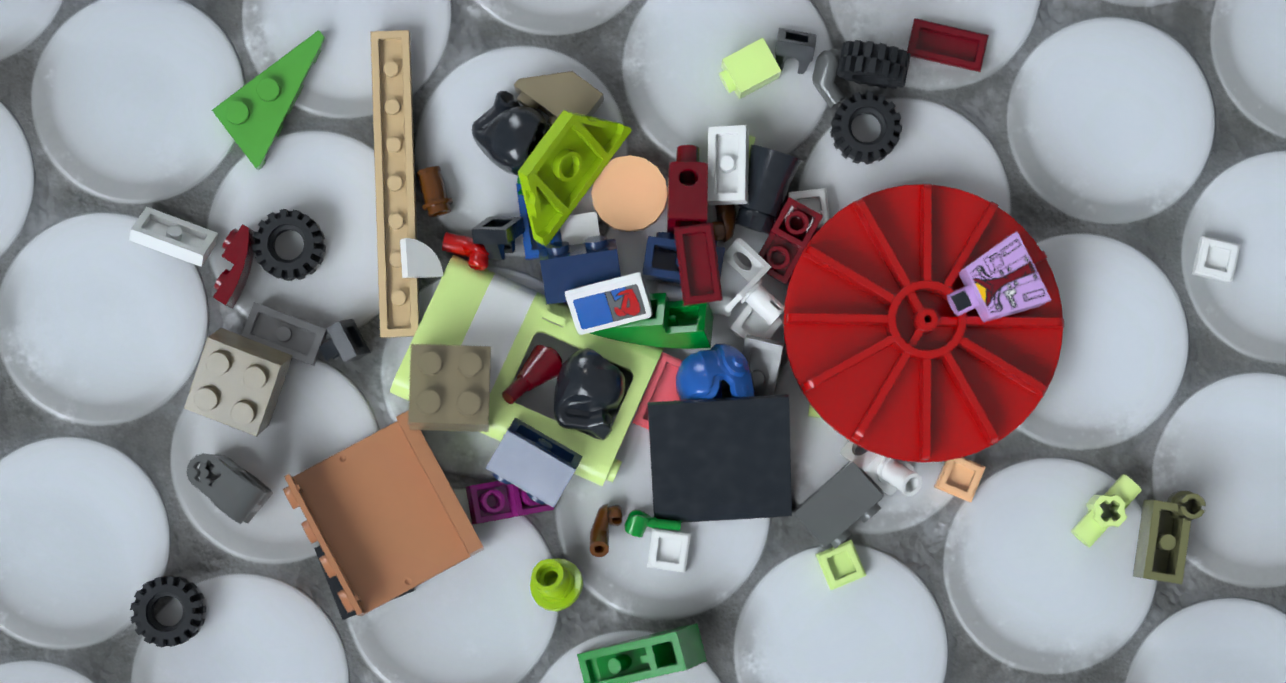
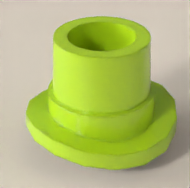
M554 558L542 560L536 564L532 571L530 582L532 597L540 607L547 611L557 612L566 609L581 594L584 584L582 573L575 564L567 559Z

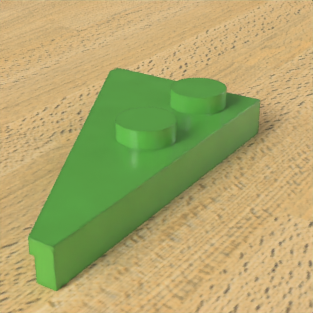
M319 30L212 109L213 113L257 170L264 166L266 162L265 157L275 137L279 136L283 128V121L287 114L291 112L312 64L316 63L321 53V46L325 37Z

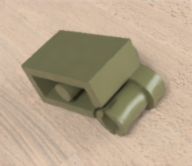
M1176 491L1170 495L1167 502L1143 500L1133 577L1177 584L1183 583L1191 526L1190 521L1201 517L1205 512L1201 508L1206 506V503L1200 495L1190 491Z

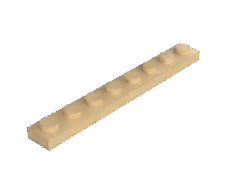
M409 30L370 31L380 337H414L420 324L418 278H402L400 239L411 238L417 240Z

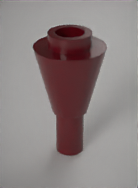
M536 345L519 372L517 379L502 392L503 399L507 403L513 404L526 391H530L558 377L562 367V358L559 353L552 347Z

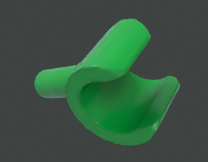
M636 509L629 513L624 526L626 533L641 538L647 527L680 531L681 521L656 519V517H651L644 511Z

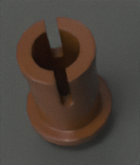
M440 166L419 170L416 175L419 178L426 203L423 205V211H428L429 217H438L450 213V205L453 204V200L447 197Z

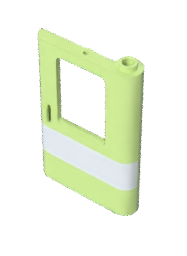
M455 255L450 259L411 341V344L491 346L489 432L480 433L501 441L516 417L583 456L574 474L602 487L606 480L613 483L622 461L615 458L664 349L663 347L612 340L589 333L579 335L568 305L562 302L547 305L544 294L487 269L483 271L472 269L467 260ZM537 333L547 334L581 350L585 348L592 349L608 362L632 373L633 380L611 427L612 431L604 441L578 430L563 428L559 426L556 420L517 403L509 404L503 399L502 392L513 383L533 337ZM411 344L390 389V393L408 401Z

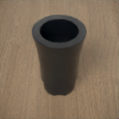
M751 145L748 204H738L740 209L735 224L761 233L770 234L775 220L774 217L778 218L785 196L802 160L776 150Z

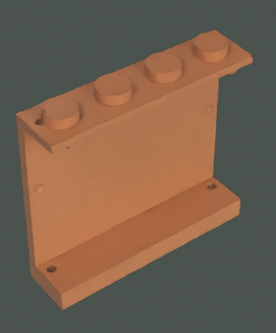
M408 411L396 416L398 421L305 471L293 477L290 474L284 476L289 485L283 489L286 498L293 509L300 506L307 519L301 523L305 534L311 544L318 541L325 555L319 557L324 570L329 578L336 575L343 587L341 591L337 592L342 604L348 613L355 610L357 616L360 617L484 550L480 539L421 430H410Z

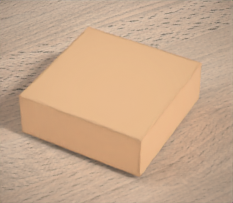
M964 457L944 461L934 488L971 503L986 467Z

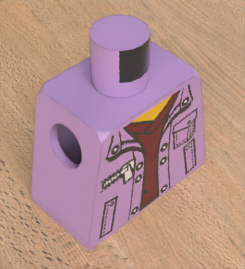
M1018 232L1010 235L960 271L959 275L965 287L947 295L950 307L956 316L976 308L983 322L1033 309L1051 300Z

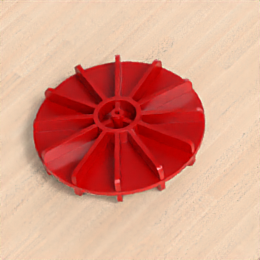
M931 183L891 187L871 193L841 209L816 232L803 250L790 278L784 303L783 327L787 357L793 375L810 405L830 427L850 442L872 453L900 461L927 463L959 459L986 449L1008 436L1026 420L1045 395L1053 379L1062 346L1064 319L1059 289L1046 259L1048 258L1046 253L1041 251L1035 240L1023 226L1008 213L1000 209L999 205L995 202H989L960 189L931 185ZM1018 232L1051 300L1039 307L987 322L981 320L976 308L956 316L950 307L947 295L965 287L959 272L1010 235Z

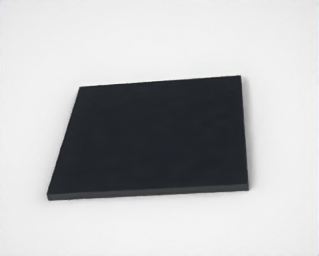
M789 394L648 402L653 512L656 519L685 523L792 516Z

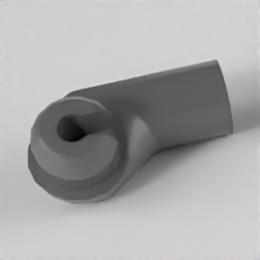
M836 49L825 50L816 58L812 75L813 84L829 108L836 106L846 98L835 82L840 59V51Z

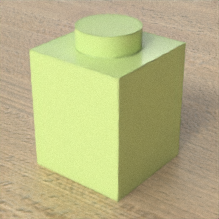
M761 38L722 59L721 68L723 71L719 73V77L728 93L735 91L738 99H741L777 80L780 77L781 69L764 38Z

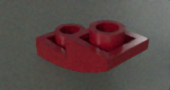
M790 197L788 198L758 254L771 266L766 273L767 275L786 285L803 250L821 221L822 214Z
M244 224L241 225L239 230L234 228L222 245L225 251L221 257L234 264L230 271L225 269L214 285V289L217 291L213 298L232 309L246 285L254 258L252 244H255V239L253 238L254 231Z

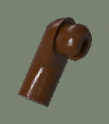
M735 204L715 205L717 221L710 223H713L716 241L722 240L725 243L733 238L736 223Z
M605 504L598 509L590 531V553L595 557H604L609 552V526H619L623 523L622 507L619 505L608 506V504Z

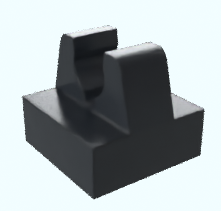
M779 28L775 47V59L780 69L783 71L786 59L796 58L799 62L798 74H804L810 62L813 61L816 35Z
M489 216L471 229L473 243L484 244L485 250L489 253L487 255L489 260H504L505 253L515 252V239L525 232L523 217Z
M353 319L338 321L326 328L332 339L319 346L326 361L341 356L345 363L359 360L371 353Z

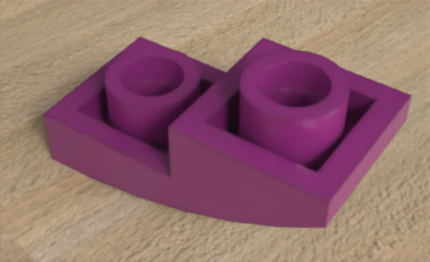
M493 481L465 487L472 525L554 510L548 504H540L533 501L526 491L514 484L508 485L500 481Z

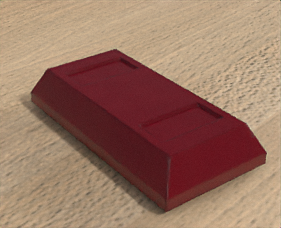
M914 18L907 53H910V57L981 72L989 35Z
M713 223L674 227L684 306L723 301Z

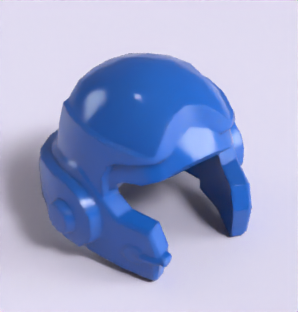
M715 344L710 350L690 354L682 361L676 375V392L679 399L723 398V379L730 385L732 397L754 396L752 375L748 361L738 349L728 344Z

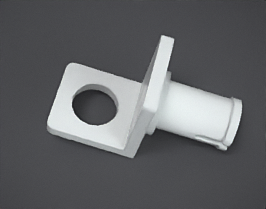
M737 238L724 253V259L749 283L724 310L729 313L739 301L742 304L747 302L771 325L784 311V305L761 285L763 282L761 278L771 266L741 238ZM736 252L746 255L750 259L752 267L742 264Z
M850 441L840 450L843 458L849 462L853 461L888 496H892L897 489L906 496H913L922 486V477L918 473L913 472V466L907 461L883 457L870 451L857 456L855 455L857 445Z

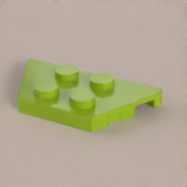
M562 111L518 170L530 226L536 242L544 246L550 243L631 133L632 129L629 126L571 111Z

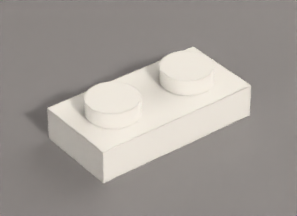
M747 125L708 127L709 205L748 204L749 129Z
M146 207L130 229L129 240L202 267L217 244L218 233Z

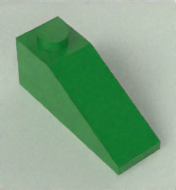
M697 623L577 654L584 683H631L685 671L707 661Z

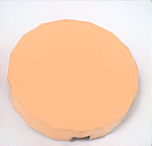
M628 155L616 157L609 161L593 183L591 195L594 210L602 222L614 230L636 232L645 230L656 223L665 210L668 192L665 178L657 166L645 158Z

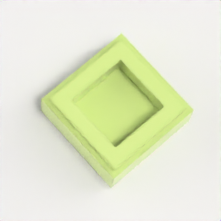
M851 539L843 542L836 548L831 547L815 554L830 590L867 576Z

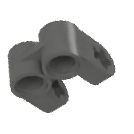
M202 453L192 458L187 466L188 480L192 485L207 496L224 514L239 524H242L243 521L249 523L273 494L271 489L262 481L225 455ZM214 464L212 470H210L209 466ZM212 472L215 475H220V477L218 479H215L214 481L210 479Z

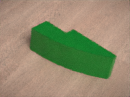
M666 292L649 293L653 313L650 318L589 333L612 340L654 347L682 349L711 348L714 316L709 302L684 306L683 300L669 301Z

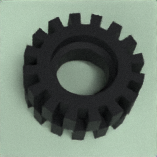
M855 40V42L846 41V43H842L837 75L840 78H845L844 80L855 81L856 84H867L870 87L879 86L885 89L887 87L891 89L903 88L906 83L911 55L905 50H898V47H889L884 43L874 44L872 41L865 43L861 40Z
M867 91L866 94H860L859 92L853 94L851 98H846L838 107L832 118L830 133L831 138L833 137L834 139L833 145L836 150L840 149L842 152L841 156L845 159L849 157L853 159V163L857 164L860 162H865V165L872 164L874 161L878 160L879 162L884 159L897 145L902 132V125H900L901 115L900 112L896 113L894 109L896 105L892 101L888 103L885 100L886 96L882 94L875 96L870 91ZM861 114L872 115L880 123V135L872 142L859 141L852 133V121Z
M281 209L279 213L275 214L272 212L268 214L269 218L266 221L261 220L258 224L260 226L258 232L254 231L253 234L255 244H252V249L256 253L257 257L255 259L258 264L272 276L284 279L285 281H292V279L301 280L307 274L312 275L316 271L314 268L318 264L321 265L323 261V252H326V245H324L323 241L325 237L318 224L306 214L294 209L293 211ZM285 231L298 232L304 242L301 254L291 260L280 258L275 250L277 237Z
M172 575L154 578V580L143 584V588L135 593L134 597H136L134 603H131L130 610H134V616L130 617L131 623H136L137 629L135 631L138 636L143 635L145 642L149 644L154 643L157 647L176 646L194 637L199 632L198 628L204 624L203 613L206 612V605L203 606L202 599L205 598L202 593H198L196 590L197 586L193 582L189 583L184 577H174ZM164 596L175 597L182 605V617L174 626H164L155 617V605Z

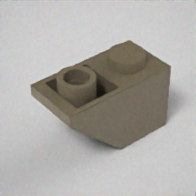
M573 71L520 78L514 84L515 91L519 94L516 100L523 106L535 108L536 110L540 109L550 118L547 123L550 126L553 125L563 110L593 116L604 101L602 92Z

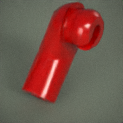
M445 232L442 251L469 257L468 264L472 269L480 271L487 269L489 266L487 255L489 253L485 250L484 244H474L471 237Z

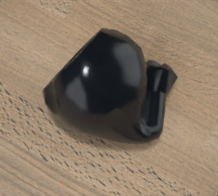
M502 90L497 93L493 107L474 121L472 135L479 148L496 166L506 173L519 176L518 170L550 127L542 113L535 108L520 107L518 101L514 100V95Z
M585 348L570 355L562 364L555 386L553 410L554 417L559 426L566 429L588 431L603 441L608 438L612 431L610 426L612 416L609 412L617 409L625 394V377L623 373L592 349Z

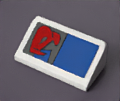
M640 272L565 291V297L579 335L650 318L653 314L650 295Z

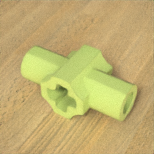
M1122 474L1104 495H1094L1086 503L1088 513L1071 530V533L1085 546L1091 547L1108 527H1119L1126 520V507L1142 489L1131 478ZM1111 503L1112 506L1109 511L1113 516L1111 518H1101L1103 509L1100 505Z

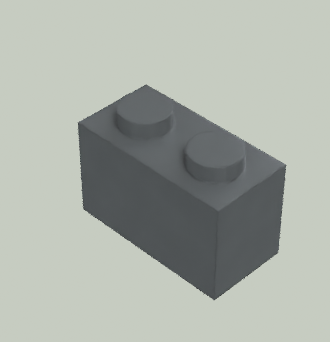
M851 461L793 510L792 513L821 547L826 548L831 544L836 548L852 534L848 528L859 518L865 523L881 509L878 502L884 496L860 468Z

